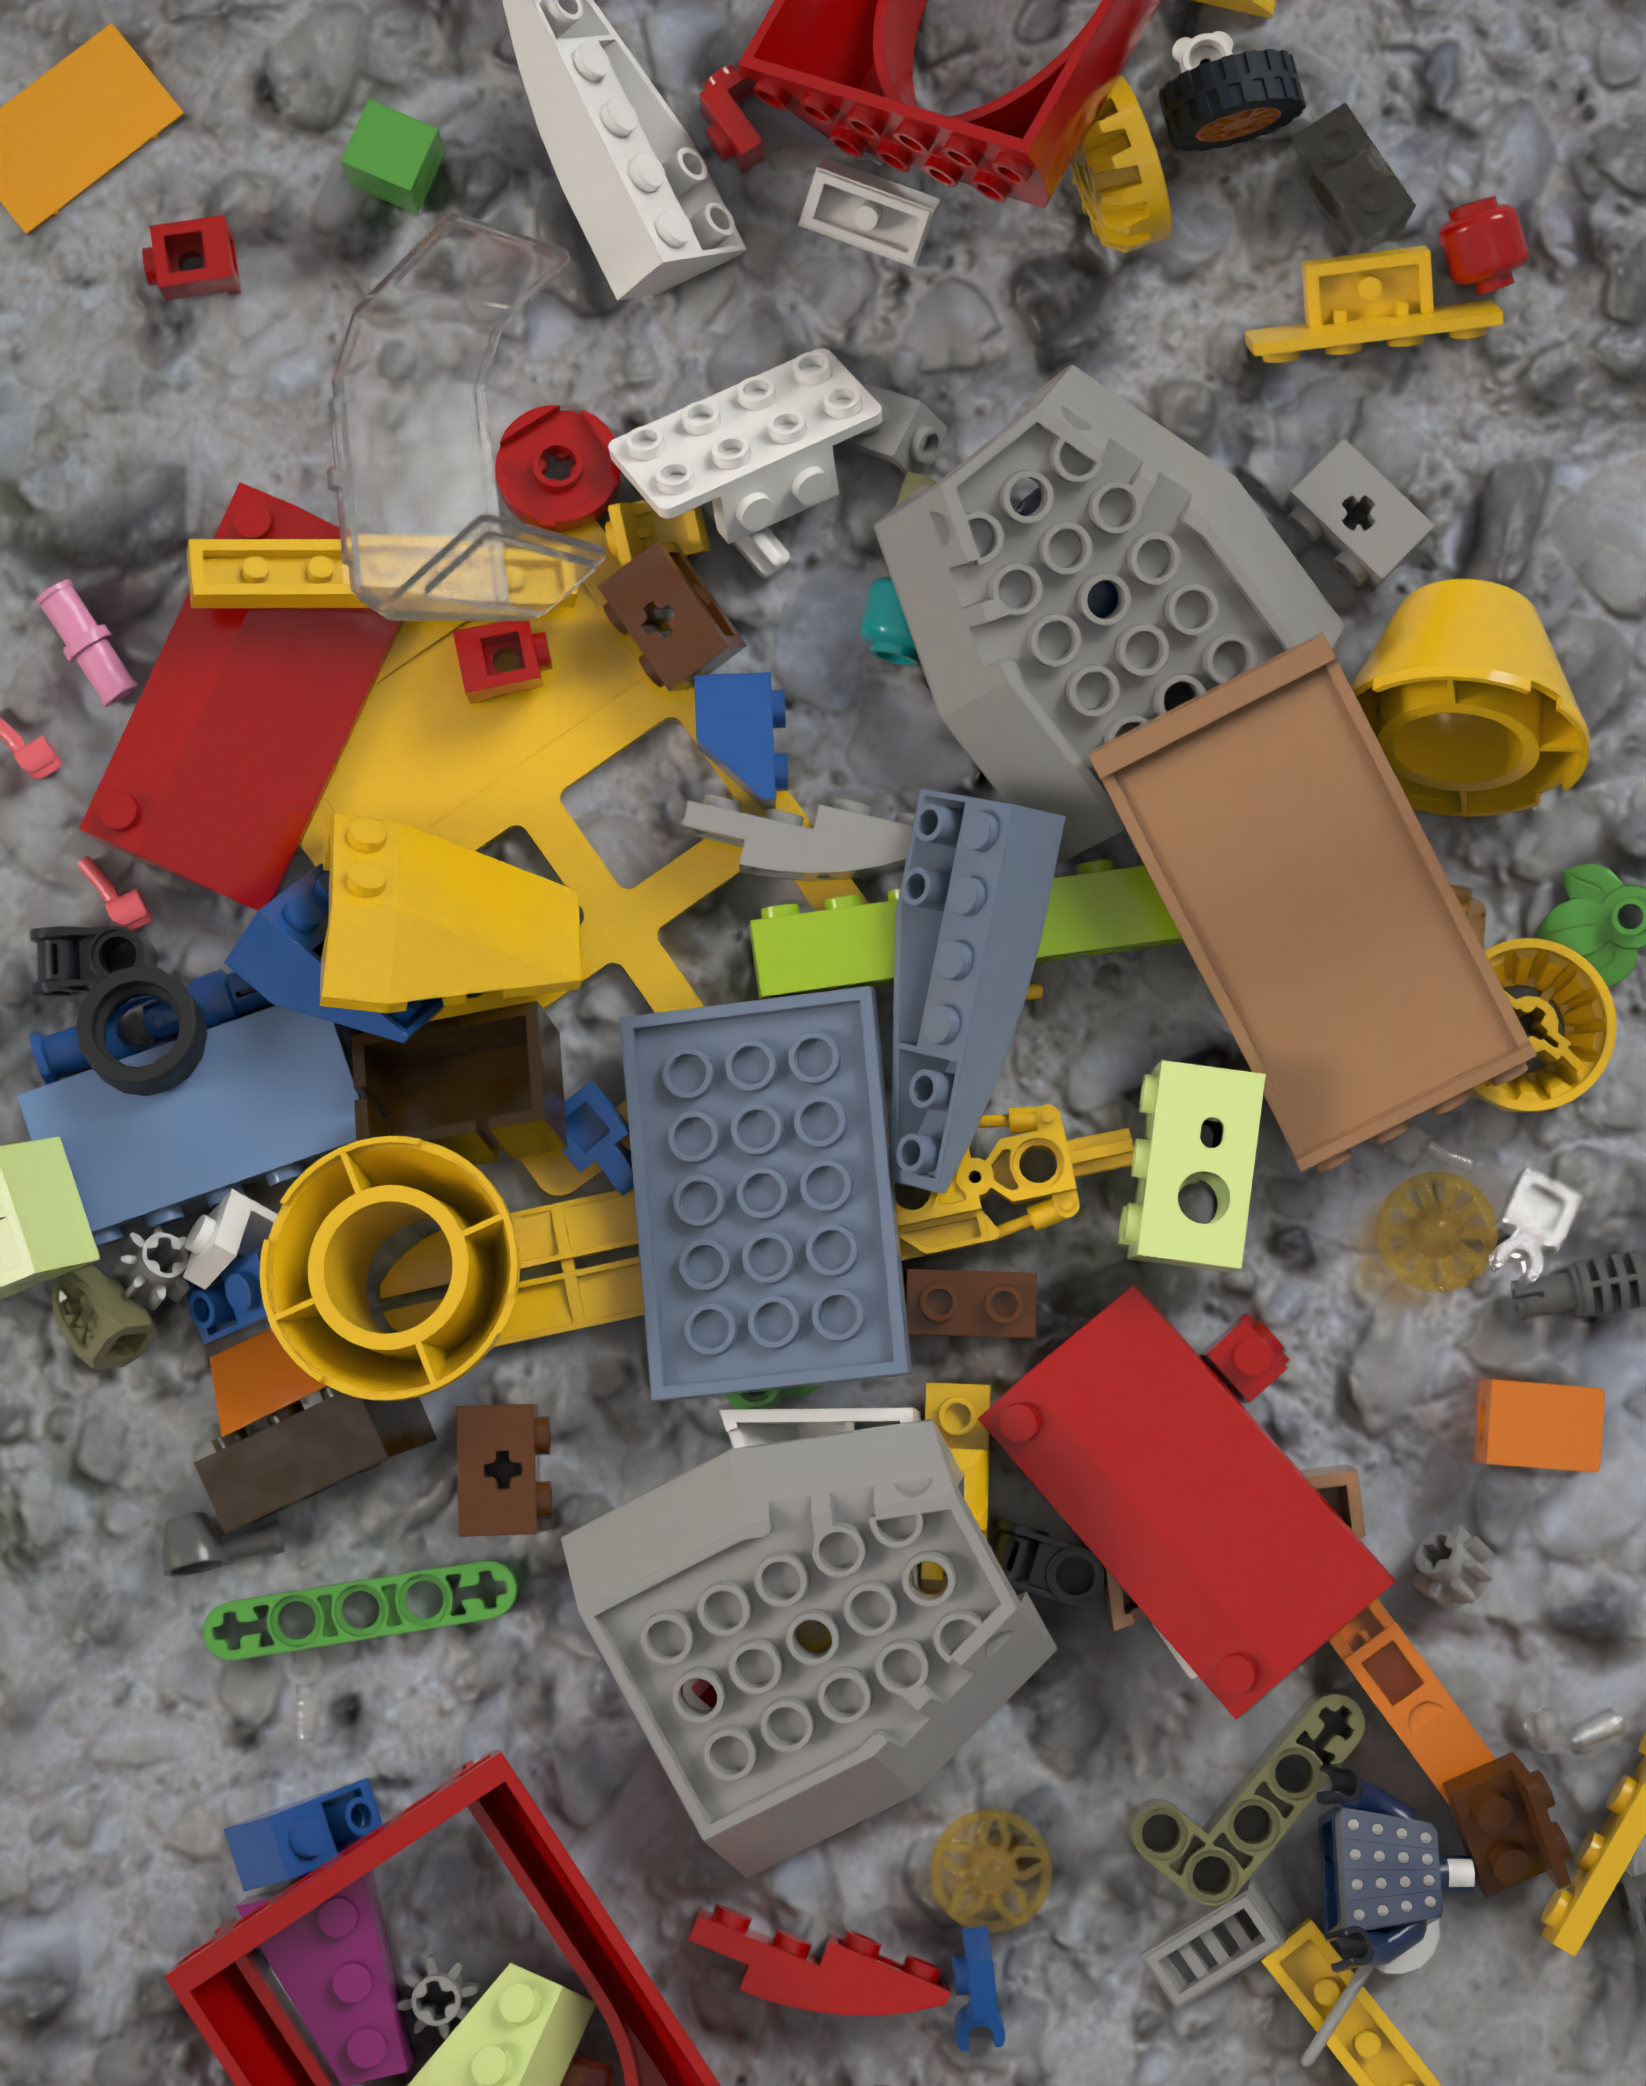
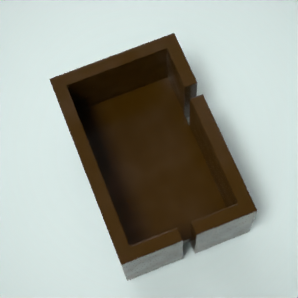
M538 1001L432 1020L405 1043L371 1033L351 1036L354 1089L362 1097V1099L354 1100L356 1141L382 1136L419 1138L459 1154L474 1166L498 1162L499 1149H504L511 1159L568 1149L560 1032Z

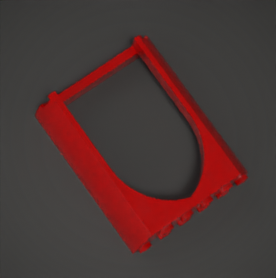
M774 0L737 65L757 83L753 92L759 99L779 110H786L787 108L849 155L862 157L864 152L877 155L884 163L902 172H909L911 167L924 170L930 177L949 187H957L958 183L962 182L973 186L982 195L996 202L1004 203L1009 197L1045 209L1163 0H1102L1093 16L1079 34L1040 72L1004 96L981 107L952 116H945L919 108L915 97L913 55L917 32L928 0Z
M501 1750L490 1751L475 1763L473 1760L464 1763L452 1772L447 1782L240 1920L233 1917L214 1931L216 1936L198 1948L196 1947L191 1950L164 1976L235 2086H342L303 2019L256 1947L467 1807L606 2020L617 2046L623 2067L625 2086H721Z

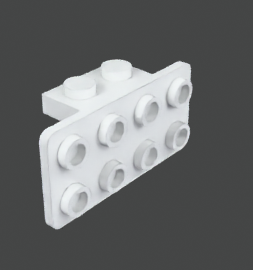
M820 348L803 353L795 359L757 376L747 378L741 383L710 397L693 402L685 408L647 425L637 427L629 433L613 439L609 443L608 448L611 460L660 517L665 519L674 518L712 501L717 531L728 544H731L838 495L839 489L832 446L879 425L883 420L882 407L831 351Z

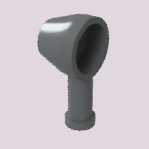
M194 1512L173 1517L166 1521L162 1546L164 1575L169 1577L193 1575L219 1568L231 1560L274 1551L275 1554L284 1553L279 1521L270 1522L267 1527L220 1536L205 1512Z

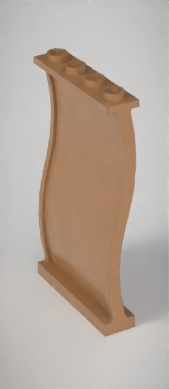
M1323 632L1089 751L1088 756L1099 778L1102 780L1157 891L1251 1071L1266 1074L1263 1094L1294 1154L1301 1172L1315 1166L1318 1173L1337 1167L1353 1156L1349 1148L1373 1137L1376 1144L1387 1142L1410 1129L1411 1125L1408 1119L1430 1108L1434 1115L1448 1112L1462 1105L1470 1098L1467 1090L1489 1079L1493 1086H1499L1521 1076L1528 1070L1525 1062L1536 1057L1537 1054Z

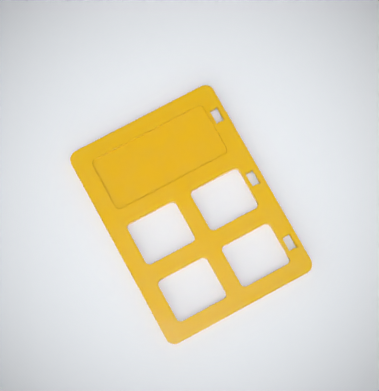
M596 520L579 529L562 531L557 535L541 534L529 524L507 540H571L578 589L575 606L409 608L300 846L315 867L321 863L323 864L324 825L326 817L332 814L399 821L476 852L515 827L522 828L529 834L566 887L579 891V907L584 913V919L580 925L581 984L607 966L619 965L625 970L654 1013L705 1007L660 944L658 935L664 926L740 874L739 862L743 848L703 839L636 887L626 889L621 887L614 879L561 802L562 795L567 789L667 720L679 721L697 745L695 685L689 690L668 691L666 686L658 687L643 670L639 662V657L643 653L630 634L625 636L620 633L608 619L603 605L608 601L597 586L622 567L619 558H615L611 554L605 532ZM528 616L533 634L545 631L553 669L541 671L544 687L482 699L483 702L470 704L464 690L453 631ZM666 619L660 625L662 631H672ZM510 652L500 654L495 661V668L500 672L513 671L518 665V657ZM705 756L735 800L741 803L740 812L765 818L766 809H763ZM789 790L776 791L775 809L803 817L802 827L813 829V824ZM852 879L831 881L793 880L814 911L825 910L824 901L827 899L848 895H862L863 905L869 904ZM500 990L484 992L475 998L466 997L465 1004L445 1007L430 1021L538 1001L543 1010H546L573 990L506 999L502 998ZM625 1100L615 1108L628 1122L627 1101ZM628 1133L619 1142L631 1151ZM562 1150L519 1158L538 1186L553 1196L570 1195L603 1172L594 1161L580 1173Z

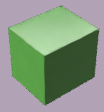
M368 99L340 162L349 186L418 215L445 156V150L438 128Z

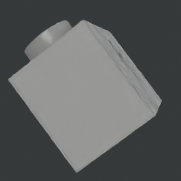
M1345 438L1291 490L1284 503V506L1291 512L1287 518L1296 531L1310 542L1314 543L1319 539L1336 555L1333 563L1348 581L1356 586H1360L1364 582L1373 592L1425 541L1435 527L1424 514ZM1357 509L1366 516V519L1362 526L1358 524L1354 531H1352L1343 524V520L1347 513L1351 515Z

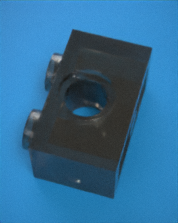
M1346 102L1292 137L1284 160L1350 255L1366 253L1406 227L1416 204Z

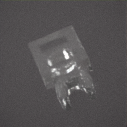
M1526 1166L1517 1174L1495 1224V1227L1510 1234V1238L1506 1239L1491 1252L1488 1259V1269L1495 1273L1504 1266L1508 1256H1513L1521 1262L1523 1272L1517 1285L1524 1289L1539 1277L1543 1269L1541 1252L1551 1257L1560 1250L1583 1196Z

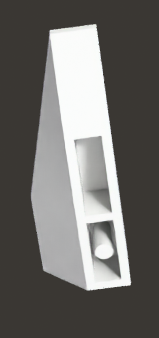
M502 0L519 71L539 133L562 190L617 301L660 294L741 255L747 250L735 227L734 219L726 209L708 173L707 165L698 153L693 140L594 0Z

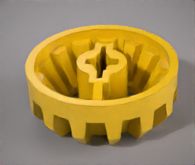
M1120 75L1071 161L1070 166L1074 176L1072 179L1073 185L1078 188L1084 214L1090 217L1093 234L1100 238L1101 245L1126 253L1169 239L1172 234V216L1163 171L1150 130L1131 87L1125 78Z
M1536 938L1514 939L1496 944L1484 950L1503 989L1513 986H1524L1541 992L1539 997L1524 996L1515 999L1504 990L1518 1019L1529 1014L1535 1020L1530 1030L1537 1037L1530 1036L1528 1039L1537 1054L1536 1058L1546 1066L1535 1072L1524 1073L1499 1086H1493L1489 1079L1467 1090V1093L1474 1099H1481L1498 1107L1499 1111L1507 1113H1540L1557 1108L1578 1098L1593 1086L1604 1072L1615 1045L1617 1032L1615 1006L1603 978L1580 954L1564 945L1549 940ZM1550 1000L1560 1013L1563 1023V1036L1558 1033L1559 1021L1555 1010L1548 1003Z

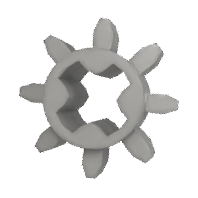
M161 1225L155 1226L147 1235L145 1241L140 1235L134 1232L131 1233L121 1246L126 1256H122L112 1268V1273L122 1276L123 1284L126 1288L123 1296L126 1299L134 1297L140 1301L148 1302L150 1310H156L166 1294L171 1300L179 1302L190 1289L187 1281L183 1278L189 1261L188 1251L185 1249L187 1238L185 1236L177 1238L172 1234L163 1233Z
M1459 1524L1453 1527L1451 1533L1443 1530L1432 1531L1422 1539L1417 1546L1415 1554H1412L1411 1558L1415 1561L1416 1567L1421 1572L1415 1575L1411 1582L1427 1598L1431 1597L1444 1610H1449L1453 1602L1472 1604L1484 1593L1489 1581H1492L1493 1576L1489 1573L1487 1566L1483 1562L1488 1560L1493 1552L1477 1536L1472 1537Z
M430 1954L426 1961L427 1972L423 1977L412 1970H407L402 1977L405 1983L414 1988L412 1995L401 1999L397 2007L399 2010L413 2009L414 2014L418 2018L413 2029L415 2034L421 2032L427 2024L438 2026L441 2037L447 2039L451 2033V2020L455 2016L463 2020L471 2010L470 2007L463 2004L464 1999L477 1993L480 1989V1984L476 1982L464 1983L459 1975L464 1964V1960L461 1958L450 1969L439 1967L436 1955ZM433 1981H439L442 1991L448 1992L453 1990L455 1996L450 1999L445 2007V2011H439L435 2001L425 2002L423 1998L431 1988Z

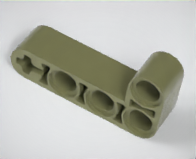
M1322 1690L1313 1693L1304 1701L1203 1827L1199 1826L1174 1804L1165 1799L1153 1798L1140 1803L1130 1815L1128 1833L1131 1842L1148 1862L1194 1900L1207 1906H1219L1229 1902L1237 1895L1316 1797L1317 1792H1320L1329 1781V1775L1319 1771L1320 1765L1343 1763L1358 1745L1365 1732V1717L1362 1709L1353 1699L1335 1690ZM1343 1706L1344 1710L1339 1718L1346 1726L1339 1735L1330 1730L1325 1732L1316 1743L1317 1746L1327 1751L1326 1755L1320 1760L1314 1751L1296 1740L1303 1732L1306 1737L1314 1741L1325 1726L1318 1717L1320 1712L1325 1707L1336 1712ZM1291 1754L1301 1755L1308 1767L1305 1780L1298 1787L1291 1789L1280 1787L1275 1777V1770L1279 1761ZM1250 1805L1262 1807L1267 1816L1264 1831L1252 1839H1244L1237 1836L1234 1829V1819L1237 1813ZM1166 1814L1174 1818L1176 1824V1834L1173 1840L1160 1848L1145 1844L1142 1837V1829L1145 1822L1154 1815ZM1214 1856L1223 1859L1226 1866V1876L1220 1885L1212 1889H1201L1194 1884L1193 1870L1202 1858Z

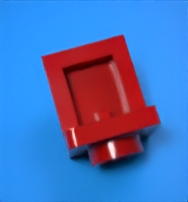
M728 65L715 72L704 83L703 88L705 91L699 94L700 111L710 126L704 130V133L715 153L723 162L732 158L744 174L764 160L763 140L737 105L754 93L753 89L757 83L740 67L736 69L734 65Z

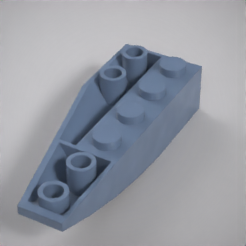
M920 788L895 914L890 1161L892 1181L937 1193H946L971 1143L1001 1073L1024 1006L1041 943L1066 816L1010 803Z

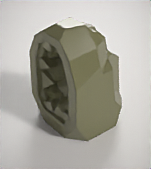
M88 1264L59 1276L53 1284L51 1301L55 1320L75 1354L93 1370L125 1367L146 1353L158 1335L157 1329L147 1309L140 1306L133 1297L126 1299L123 1296L125 1288L117 1278H109L101 1269Z

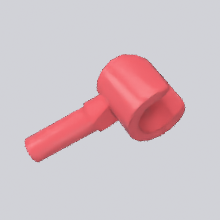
M0 717V739L8 745L18 764L26 770L31 778L36 780L43 779L62 767L60 758L44 735L26 744L20 734Z
M86 856L79 861L77 866L101 894L109 916L119 927H126L134 931L152 922L153 918L150 910L137 888L119 896L116 887L90 856Z

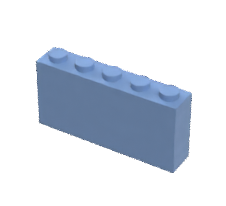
M276 1005L207 1029L208 1035L203 1058L191 1076L170 1091L151 1096L122 1093L104 1082L91 1069L16 1096L31 1141L60 1136L98 1249L124 1239L121 1228L142 1221L146 1222L148 1230L158 1225L162 1227L185 1218L182 1207L205 1199L209 1208H215L231 1189L245 1195L243 1186L266 1178L269 1187H276L295 1181L305 1171L303 1165L315 1162L342 1146L356 1142L354 1100L362 1099V1097L354 1089L353 1063L340 1025ZM175 1041L118 1061L126 1066L133 1067L152 1064L166 1055Z

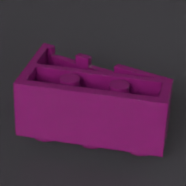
M371 1870L259 1945L342 2086H350L407 2072L415 2060L405 2012L397 2007L401 2000V1994L373 1870ZM286 1888L246 1897L236 1908L243 1918Z

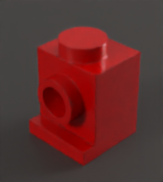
M225 215L149 226L152 247L142 248L145 275L148 285H158L166 301L228 292L229 295L242 293L234 234ZM198 257L203 260L202 268L182 271V266L187 259Z
M528 616L453 631L464 690L470 704L483 702L482 699L544 687L541 671L553 669L546 633L544 631L533 634ZM505 652L515 654L518 657L517 667L513 671L508 672L497 670L495 668V661L500 654Z
M1247 1312L1199 1354L1203 1361L1241 1403H1250L1288 1369L1285 1364L1290 1361L1283 1353L1285 1348L1276 1336L1262 1322L1256 1323Z

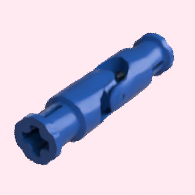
M222 969L196 977L186 987L202 1009L207 1029L273 1006L257 990L240 994L239 991L252 986L237 973L231 972L227 974ZM146 995L129 1000L116 1009L106 1025L104 1035L107 1049L114 1059L120 1060L177 1040L180 1027L177 1013L169 1003L161 1000L159 997ZM144 1005V1028L155 1041V1043L149 1045L133 1044L122 1033L121 1020L124 1014ZM76 1026L46 1036L40 1031L30 1034L32 1052L46 1085L59 1081L63 1076L91 1067L80 1051Z

